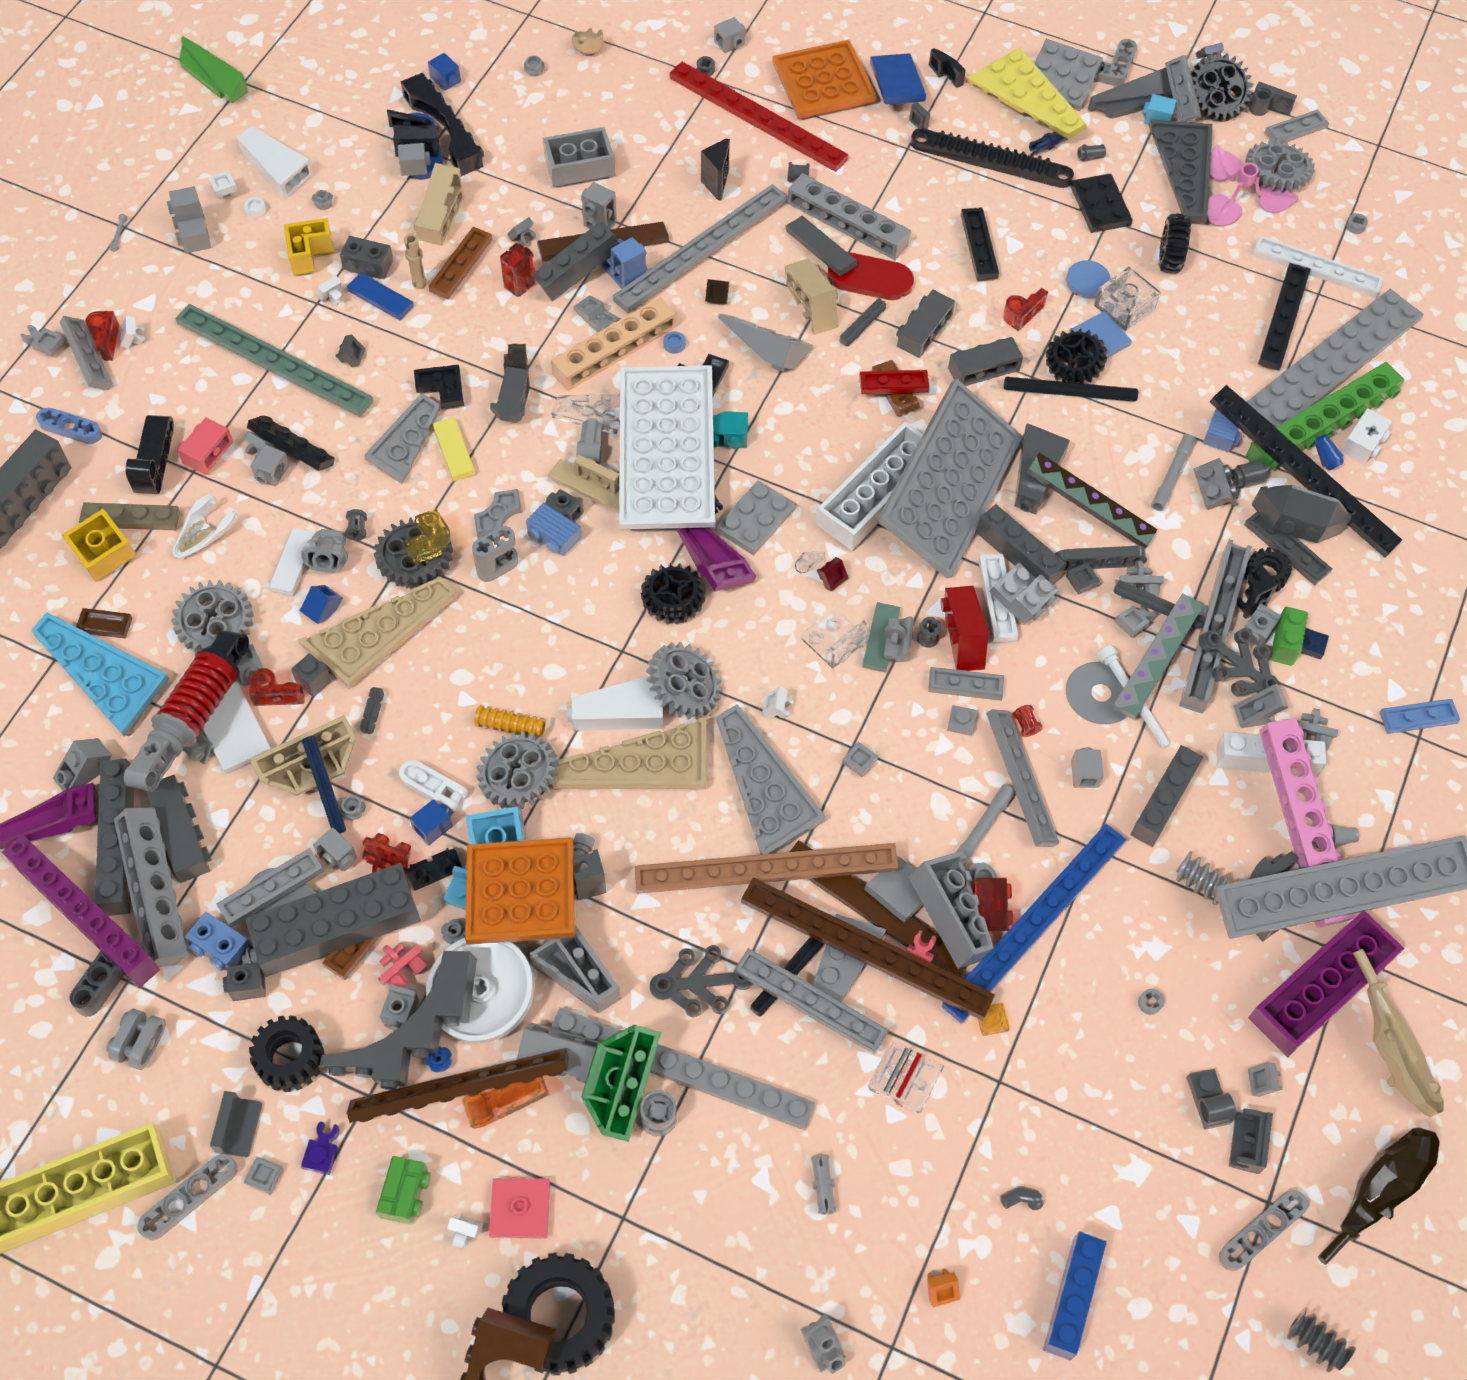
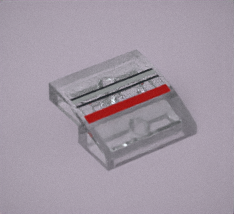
M891 1040L867 1087L871 1092L894 1100L896 1105L921 1114L944 1069V1065L918 1050Z

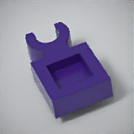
M320 1121L316 1127L318 1140L309 1139L300 1167L303 1170L330 1175L338 1150L337 1145L331 1144V1142L338 1137L340 1130L338 1125L334 1124L332 1131L329 1134H324L325 1124Z

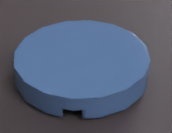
M1082 260L1074 263L1069 268L1066 277L1067 287L1071 292L1076 295L1078 293L1087 299L1096 298L1099 288L1111 280L1109 271L1105 266L1091 260Z

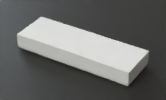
M297 528L292 529L270 582L269 589L271 592L294 596L306 566L303 563L301 551L316 532Z

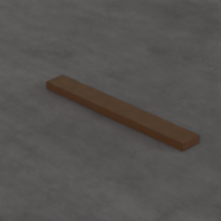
M798 840L789 852L813 849ZM851 875L808 879L873 925L886 929V933L907 948L909 944L915 946L914 938L919 930L923 931L921 940L924 943H929L932 936H936L933 948L927 951L934 954L931 964L958 977L966 968H957L939 935L913 917H910L905 923L902 922L864 890L866 885Z

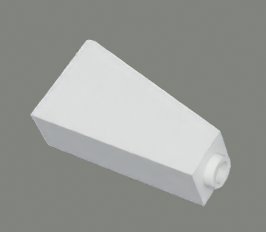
M252 125L237 138L243 156L284 200L313 175L309 158Z
M649 676L572 697V706L567 707V721H572L573 731L663 729V708L661 707L663 701L661 699H654L657 692L649 690L653 683L647 682L646 679Z

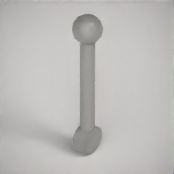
M120 214L118 217L119 224L115 238L109 245L112 252L119 250L118 240L123 224L127 221L125 214Z

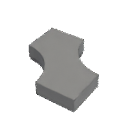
M518 489L494 492L492 504L486 510L474 515L478 539L503 526L505 521L511 516L522 513Z

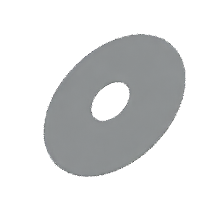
M1090 662L1079 666L1071 673L1066 684V696L1070 706L1079 716L1096 724H1113L1127 717L1112 708L1124 688L1110 667H1106L1101 662ZM1095 685H1106L1111 691V697L1107 701L1096 700L1092 696V688Z

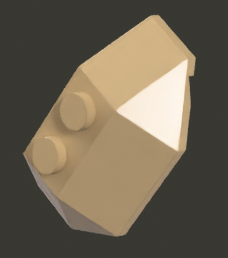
M340 716L250 758L260 782L296 796L317 787L302 743L303 738L312 735L316 737L329 779L332 780L345 774L356 739L346 716Z

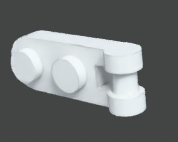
M409 760L402 764L399 769L400 779L405 786L430 800L434 799L439 805L443 803L452 814L457 810L458 802L461 799H465L468 791L460 784L418 761ZM447 790L452 792L449 798L444 796Z

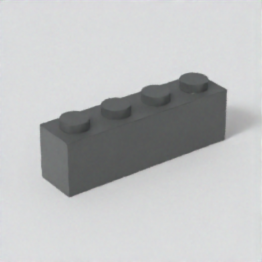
M601 220L532 275L553 302L611 257V248L619 245V242L613 232Z
M997 504L980 516L976 533L1000 554H1003L1014 566L1020 562L1035 578L1042 574L1052 585L1061 579L1066 562Z
M1180 745L1130 834L1131 836L1151 847L1155 845L1204 756Z
M174 774L165 777L160 781L156 790L152 792L146 791L151 807L155 808L157 818L160 821V833L173 871L179 882L182 883L211 872L208 862L212 861L207 846L202 847L200 840L204 839L199 824L194 825L193 818L197 816L192 804L186 803L185 797L189 796L185 783H179Z

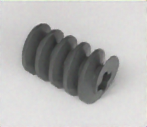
M1306 1307L1290 1326L1287 1339L1290 1340L1298 1336V1348L1305 1344L1309 1346L1307 1356L1317 1352L1319 1354L1316 1361L1318 1365L1328 1361L1326 1369L1328 1373L1334 1369L1340 1371L1349 1362L1355 1353L1356 1347L1352 1345L1345 1349L1347 1340L1342 1337L1335 1341L1337 1332L1334 1329L1325 1333L1327 1324L1324 1321L1315 1325L1317 1320L1315 1313L1305 1317Z

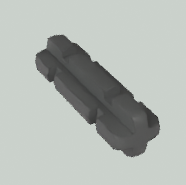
M372 687L368 695L370 698L367 699L363 713L364 719L361 720L360 724L362 733L372 734L376 726L374 723L377 722L381 708L380 702L384 697L383 689L379 687Z

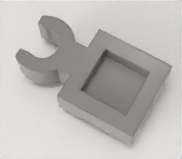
M33 325L27 326L31 333L30 335L22 333L20 335L24 343L31 344L34 350L51 357L56 354L65 342L63 335L47 328H43L39 332Z
M1142 605L1138 610L1132 606L1119 614L1114 622L1132 638L1146 629L1149 623L1155 619L1158 612L1150 613L1146 611L1147 607Z

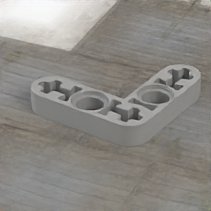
M1122 39L1118 44L1112 63L1103 61L1100 67L1102 72L1097 73L1094 81L1112 86L1124 84L1135 56L1136 42L1132 39ZM1117 61H1125L1126 64H1120ZM1116 71L1120 72L1119 76H1115Z

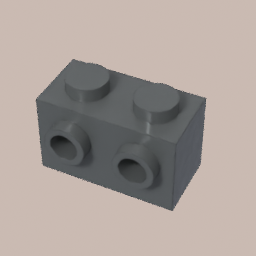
M349 235L340 253L343 270L352 273L361 272L369 277L385 279L393 262L391 245Z

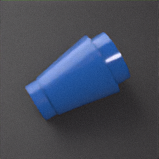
M1327 434L1321 435L1314 440L1322 467L1332 470L1344 462L1342 452L1328 438Z

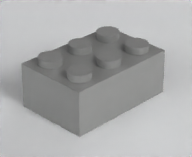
M605 127L543 138L544 157L553 187L615 176V157Z

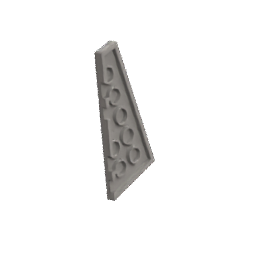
M738 704L717 716V724L761 855L776 853L825 821L826 816Z

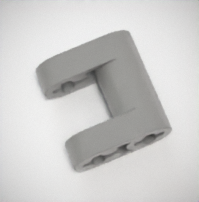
M501 526L473 543L472 551L476 572L481 581L491 582L513 570L518 565V553L513 548L516 544L515 533L510 527ZM504 536V538H508L509 540H500V537ZM504 556H507L508 558L511 557V560L508 561L507 559H503V557H504Z

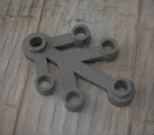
M1243 628L1234 634V640L1238 644L1240 656L1221 642L1222 638L1218 632L1209 630L1199 637L1200 647L1206 652L1216 650L1236 666L1227 668L1225 665H1219L1212 670L1213 678L1216 681H1223L1227 678L1248 676L1254 681L1253 683H1246L1243 680H1239L1231 685V692L1235 696L1240 697L1246 693H1259L1274 684L1280 686L1278 679L1270 673L1267 657L1270 655V648L1266 644L1254 647L1253 655L1258 661L1259 671L1254 668L1248 644L1252 638L1249 630ZM1219 670L1222 671L1223 677L1219 674Z
M710 945L705 950V957L687 978L677 979L684 968L692 965L695 960V954L691 949H682L679 952V959L667 974L660 973L651 979L650 992L656 999H671L683 1008L689 1017H697L701 1012L700 1002L696 999H687L679 990H690L710 1005L716 1014H723L728 1009L727 999L723 996H715L705 987L733 984L738 990H747L753 983L746 979L741 980L734 972L704 976L713 963H717L721 958L720 948L716 945ZM710 951H715L718 953V955L712 958L708 955V953ZM689 954L692 958L685 961L682 959V956ZM661 982H665L668 984V987L660 989L658 985ZM716 1002H723L725 1006L721 1009L716 1008ZM696 1005L698 1009L695 1012H691L688 1010V1007Z

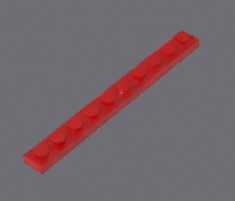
M683 61L669 72L671 80L834 172H837L848 160V153Z

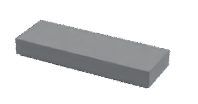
M1182 55L1165 62L1173 98L1176 100L1175 106L1179 122H1188L1201 117L1187 56Z
M1317 109L1268 126L1264 133L1273 143L1279 140L1281 144H1284L1285 141L1290 142L1326 129L1329 122Z
M930 667L928 692L1002 701L1004 675Z

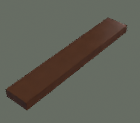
M663 221L610 229L616 239L621 238L623 242L631 237L643 246L669 242V236ZM583 234L538 240L537 247L542 262L550 261Z

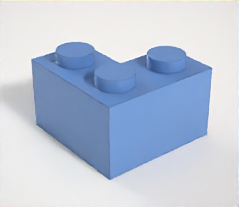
M633 237L624 242L621 238L618 239L619 245L611 248V257L600 264L621 289L640 277L647 270L646 250Z

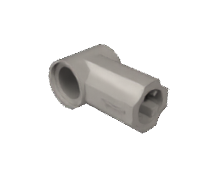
M588 418L586 421H583L581 438L577 442L576 457L581 455L585 458L593 459L596 463L601 462L602 422L595 418Z

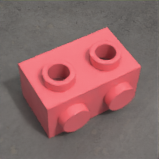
M205 417L200 424L195 426L190 436L180 444L177 451L184 465L206 475L231 446L233 439L229 428Z

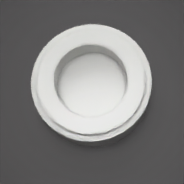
M251 197L243 205L245 214L250 218H260L267 210L264 200L259 197Z

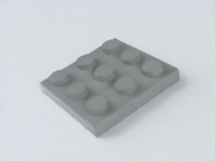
M1046 38L1034 64L1072 108L1080 111L1101 67L1103 57Z

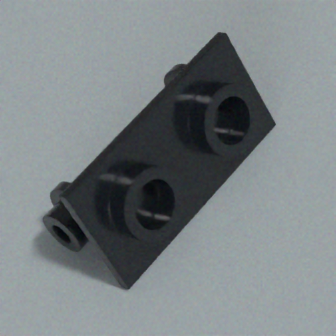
M446 848V850L431 856L432 861L430 862L424 859L413 865L410 864V868L405 869L415 891L452 875L454 866L462 868L457 851L454 848L450 850Z

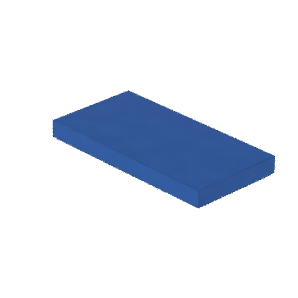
M910 53L870 56V64L885 104L926 101V92Z

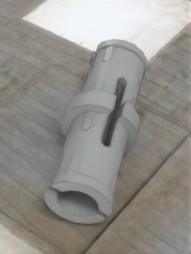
M821 1154L822 1166L819 1163V1156L814 1155L811 1157L815 1178L812 1184L813 1189L817 1193L818 1214L826 1215L825 1203L828 1204L829 1214H834L837 1212L832 1189L835 1187L834 1179H831L829 1155Z

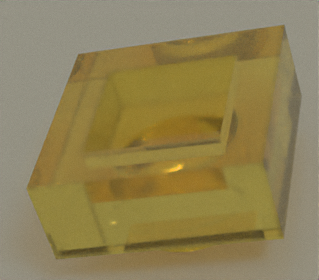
M1003 1003L990 1005L984 1020L978 1019L982 1036L1008 1032L1010 1029Z

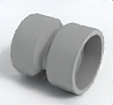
M662 1090L652 1091L643 1098L640 1105L641 1124L644 1130L655 1137L669 1134L677 1122L674 1098Z

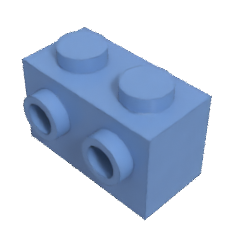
M206 911L185 935L190 944L188 949L198 957L205 955L210 958L209 963L220 971H223L224 968L227 970L229 966L240 965L243 961L242 955L246 954V948L253 949L248 938Z

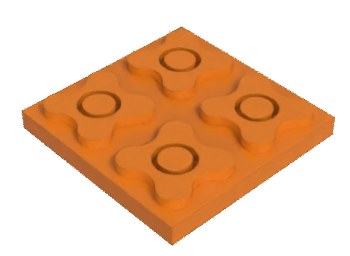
M849 39L772 56V63L798 119L876 102L877 96Z
M573 837L467 845L465 941L467 945L575 937Z

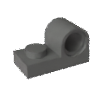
M1259 81L1249 104V111L1255 116L1266 115L1269 109L1289 116L1298 95Z
M1215 1069L1189 1074L1186 1078L1204 1130L1230 1125L1236 1117V1107L1231 1095L1223 1093Z

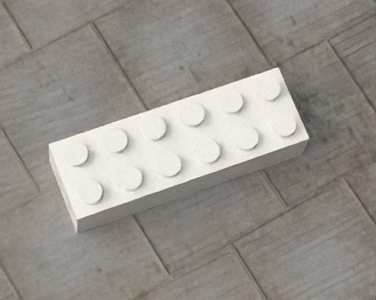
M904 422L817 508L815 525L850 550H853L879 524L877 519L923 433Z

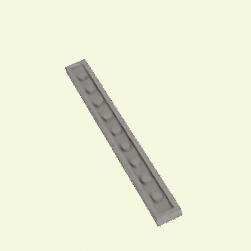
M771 184L615 293L613 301L627 314L786 203L787 195Z
M559 1007L551 1026L553 1029L599 1042L622 1031ZM660 1044L657 1046L650 1069L652 1074L804 1131L815 1105V1102Z

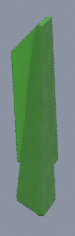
M185 36L181 37L182 47L179 62L185 71L220 99L226 96L231 103L248 93L244 75L240 71Z

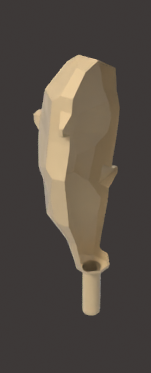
M1363 949L1354 952L1353 955L1369 984L1367 994L1374 1019L1373 1043L1390 1070L1391 1076L1386 1081L1388 1086L1396 1087L1414 1107L1428 1117L1443 1112L1444 1100L1440 1094L1441 1086L1438 1082L1434 1081L1425 1056L1409 1028L1384 993L1383 988L1388 986V984L1379 981Z

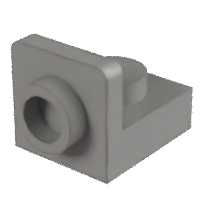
M252 643L249 645L247 653L237 665L240 671V679L244 686L267 677Z

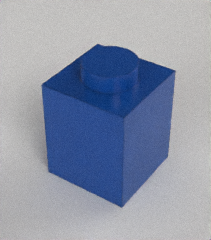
M442 53L428 61L430 78L444 91L461 82L459 66L447 54Z
M434 799L409 818L412 829L428 846L453 827L451 811L443 803L439 805Z

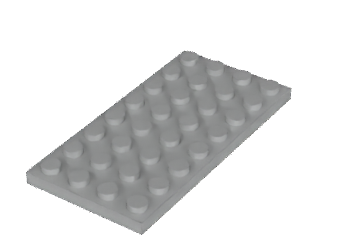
M955 379L950 383L877 521L945 578L953 576L978 526L979 518L988 507L1023 436L958 379Z

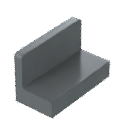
M224 1091L210 1147L215 1153L249 1157L262 1108L260 1101L240 1099L235 1092Z

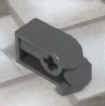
M506 366L498 401L490 405V410L499 420L514 422L522 420L523 416H525V406L530 390L529 370Z

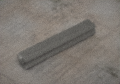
M880 298L876 299L840 335L839 342L846 347L849 346L886 309V302Z

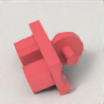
M400 943L394 949L385 945L382 950L386 956L379 962L383 967L391 961L394 964L378 980L382 985L384 983H387L388 986L391 984L398 987L406 985L408 980L401 974L400 969L407 965L417 975L428 965L420 954L422 949L419 945L416 944L401 958L398 955L405 949Z

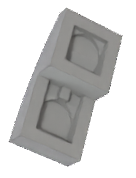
M591 295L574 306L577 314L597 332L620 320L619 317L605 309L603 302Z

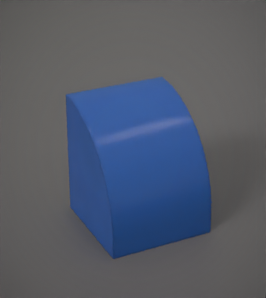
M326 585L311 586L300 608V612L315 623H322L337 610L343 597Z

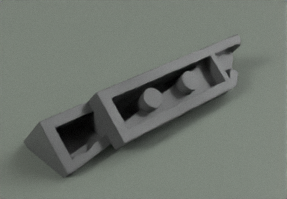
M1166 67L1092 96L1088 110L1090 112L1094 110L1105 112V117L1114 119L1143 111L1145 102H1150L1152 94L1169 98L1168 96L1173 94Z

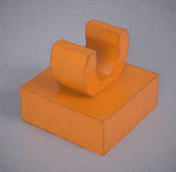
M943 1268L942 1275L933 1277L931 1272L927 1274L928 1295L932 1307L960 1300L959 1281L955 1271L949 1273L946 1268Z

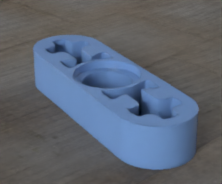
M50 407L41 409L36 415L40 427L45 431L86 444H94L102 437L99 425L95 421ZM66 423H75L71 429L63 428Z

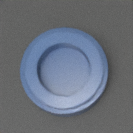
M671 331L664 336L663 347L667 352L677 354L685 349L686 339L682 333Z

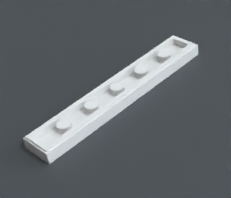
M1261 235L1252 252L1253 256L1288 267L1289 263L1310 268L1309 275L1374 298H1377L1384 278Z

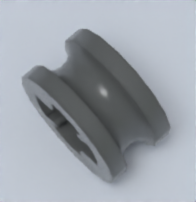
M709 56L700 57L697 60V70L712 76L715 72L714 59Z

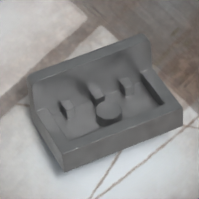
M1217 458L1193 468L1207 510L1231 502L1233 506L1238 505L1236 497L1239 496V492L1235 483L1231 484L1230 478L1233 477V473L1229 464L1224 465L1222 460Z

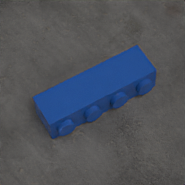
M1080 1231L1073 1238L1043 1351L1070 1361L1077 1355L1107 1241Z

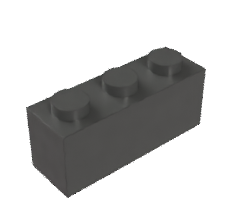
M934 289L927 296L924 295L917 310H912L907 323L899 327L896 333L898 337L897 347L920 358L952 317L956 300Z
M1013 337L998 339L995 342L984 345L980 344L974 348L963 351L959 350L950 354L948 369L954 380L958 379L964 386H969L1020 371L1023 355Z

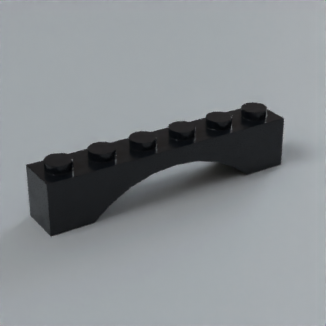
M422 72L400 81L403 97L412 110L431 116L447 130L451 137L449 145L451 164L455 168L460 169L461 177L482 168L484 152L481 146L475 144L470 132H466L461 119L455 117L452 107L450 105L447 106L441 92L435 90L432 80L427 79Z

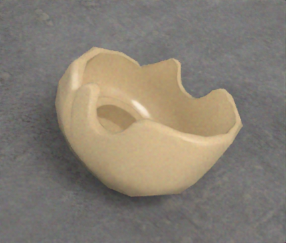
M589 28L586 32H574L571 40L572 45L583 54L596 53L602 47L604 33L601 29L598 30V33H595L592 28Z

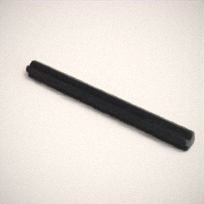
M1005 377L1003 382L1004 390L1133 402L1138 399V389L1130 387Z

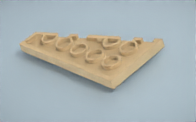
M706 717L700 718L698 722L685 725V723L676 725V728L664 732L659 730L622 741V744L612 747L607 745L595 752L588 754L580 753L557 760L559 766L556 767L559 775L553 776L556 784H553V789H706Z

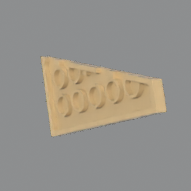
M438 577L414 588L413 592L402 597H399V595L390 599L391 602L382 606L375 605L344 619L337 626L330 629L328 627L319 630V634L310 638L305 636L298 641L306 651L324 664L333 675L350 689L458 596V593L444 579Z

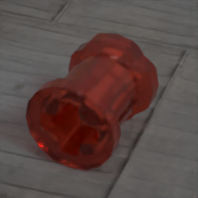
M1028 704L1017 708L1012 713L1013 718L1017 719L1021 726L1023 737L1033 736L1043 728L1041 722L1036 720L1033 706Z

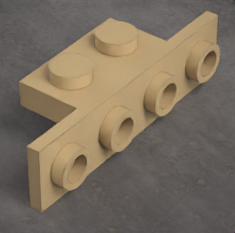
M578 455L574 460V465L559 459L549 472L548 478L619 512V474L613 469L605 468L591 458Z

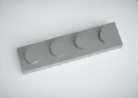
M63 315L59 321L87 385L93 388L109 390L113 384L84 319Z
M308 848L219 901L216 905L232 928L244 921L245 918L252 916L325 871L311 848Z

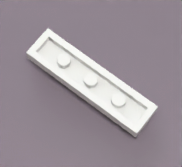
M1003 554L980 555L978 561L993 643L1017 641L1018 632L1015 616L989 592L1007 574Z

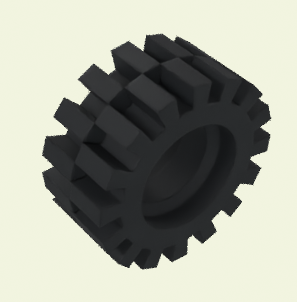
M1267 547L1266 551H1264V548H1260L1258 552H1253L1247 563L1245 579H1247L1249 573L1254 577L1258 566H1269L1277 573L1272 578L1278 584L1275 590L1278 592L1285 586L1291 575L1292 565H1289L1291 561L1290 559L1284 560L1286 554L1282 553L1279 555L1278 552L1280 550L1278 549L1271 552L1270 547Z

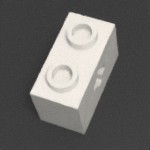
M1367 408L1347 438L1341 452L1363 464H1366L1370 457L1375 459L1382 447L1379 443H1385L1392 432L1388 430L1392 420Z

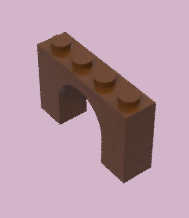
M487 1308L481 1318L477 1317L473 1324L471 1335L475 1336L474 1344H470L464 1362L468 1363L467 1372L462 1373L460 1380H486V1365L497 1360H510L542 1370L550 1356L556 1329Z

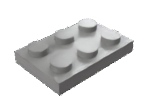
M757 480L716 526V532L754 556L795 510L796 504Z

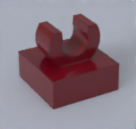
M835 557L830 562H826V565L821 569H817L818 576L823 581L825 589L831 592L849 579L844 563L838 557Z

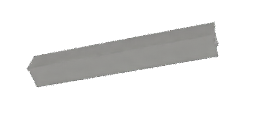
M1231 539L1228 540L1222 553L1199 637L1203 633L1213 630L1221 635V642L1225 644L1252 546L1247 545L1245 548L1233 544ZM1198 637L1179 707L1203 714L1209 702L1215 681L1212 676V670L1219 666L1222 655L1216 650L1211 652L1204 651L1199 645Z

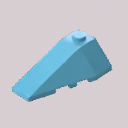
M519 807L466 816L471 844L526 841L522 811Z

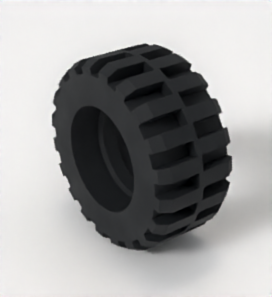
M549 1253L548 1258L541 1260L539 1256L531 1260L533 1264L527 1268L523 1265L517 1271L518 1276L515 1280L511 1278L507 1285L508 1292L506 1295H503L501 1304L503 1307L502 1312L531 1321V1309L535 1300L543 1292L551 1288H571L582 1297L586 1305V1319L581 1330L567 1340L553 1342L550 1356L543 1369L534 1368L535 1371L542 1374L545 1371L550 1372L551 1375L560 1376L561 1372H568L569 1374L578 1372L577 1368L589 1366L593 1363L592 1359L603 1353L607 1341H610L613 1333L615 1310L609 1284L604 1280L602 1273L597 1267L593 1268L590 1262L584 1258L576 1259L574 1254L565 1253V1256H558L557 1253Z

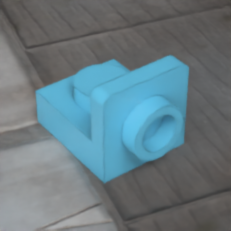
M454 866L452 870L454 876L443 900L446 904L466 910L467 866L462 868Z

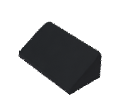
M387 109L389 127L395 128V125H433L428 118Z

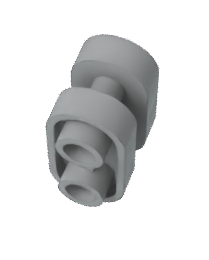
M133 1008L129 1012H125L120 1020V1028L117 1034L107 1044L108 1058L118 1063H123L129 1057V1067L143 1070L163 1036L166 1027L165 1019L153 1015L146 1022V1013Z

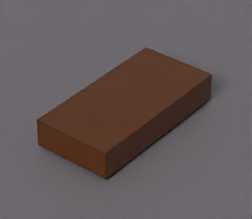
M82 608L76 627L90 635L126 639L132 616L129 613Z

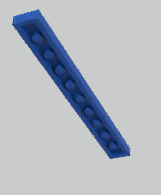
M1106 823L964 980L992 992L1125 844L1127 839ZM945 1002L942 1003L941 1007L961 1024L970 1016Z

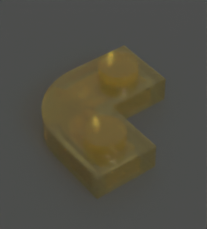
M437 509L416 515L414 522L422 535L404 540V548L415 564L441 555L450 541L449 527Z

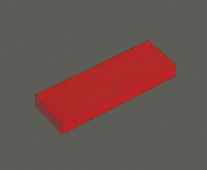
M928 370L860 371L859 373L861 395L929 393Z

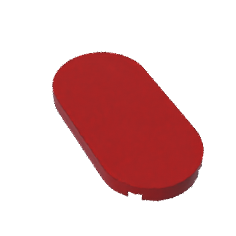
M847 252L857 260L856 267L841 276L828 267L827 276L829 280L833 282L835 287L844 291L886 300L901 299V296H907L913 288L914 276L912 271L906 265L895 261Z

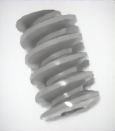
M1189 851L1176 871V881L1180 882L1186 878L1185 887L1189 888L1196 884L1194 893L1197 894L1205 890L1203 898L1206 900L1213 895L1212 904L1217 905L1218 900L1214 888L1219 885L1228 884L1229 875L1225 874L1218 878V868L1209 872L1210 863L1207 862L1200 866L1201 857L1198 856L1192 861V851Z

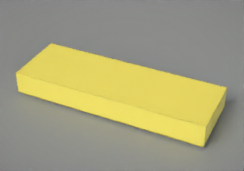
M455 417L432 423L452 480L456 481L475 475L473 464Z

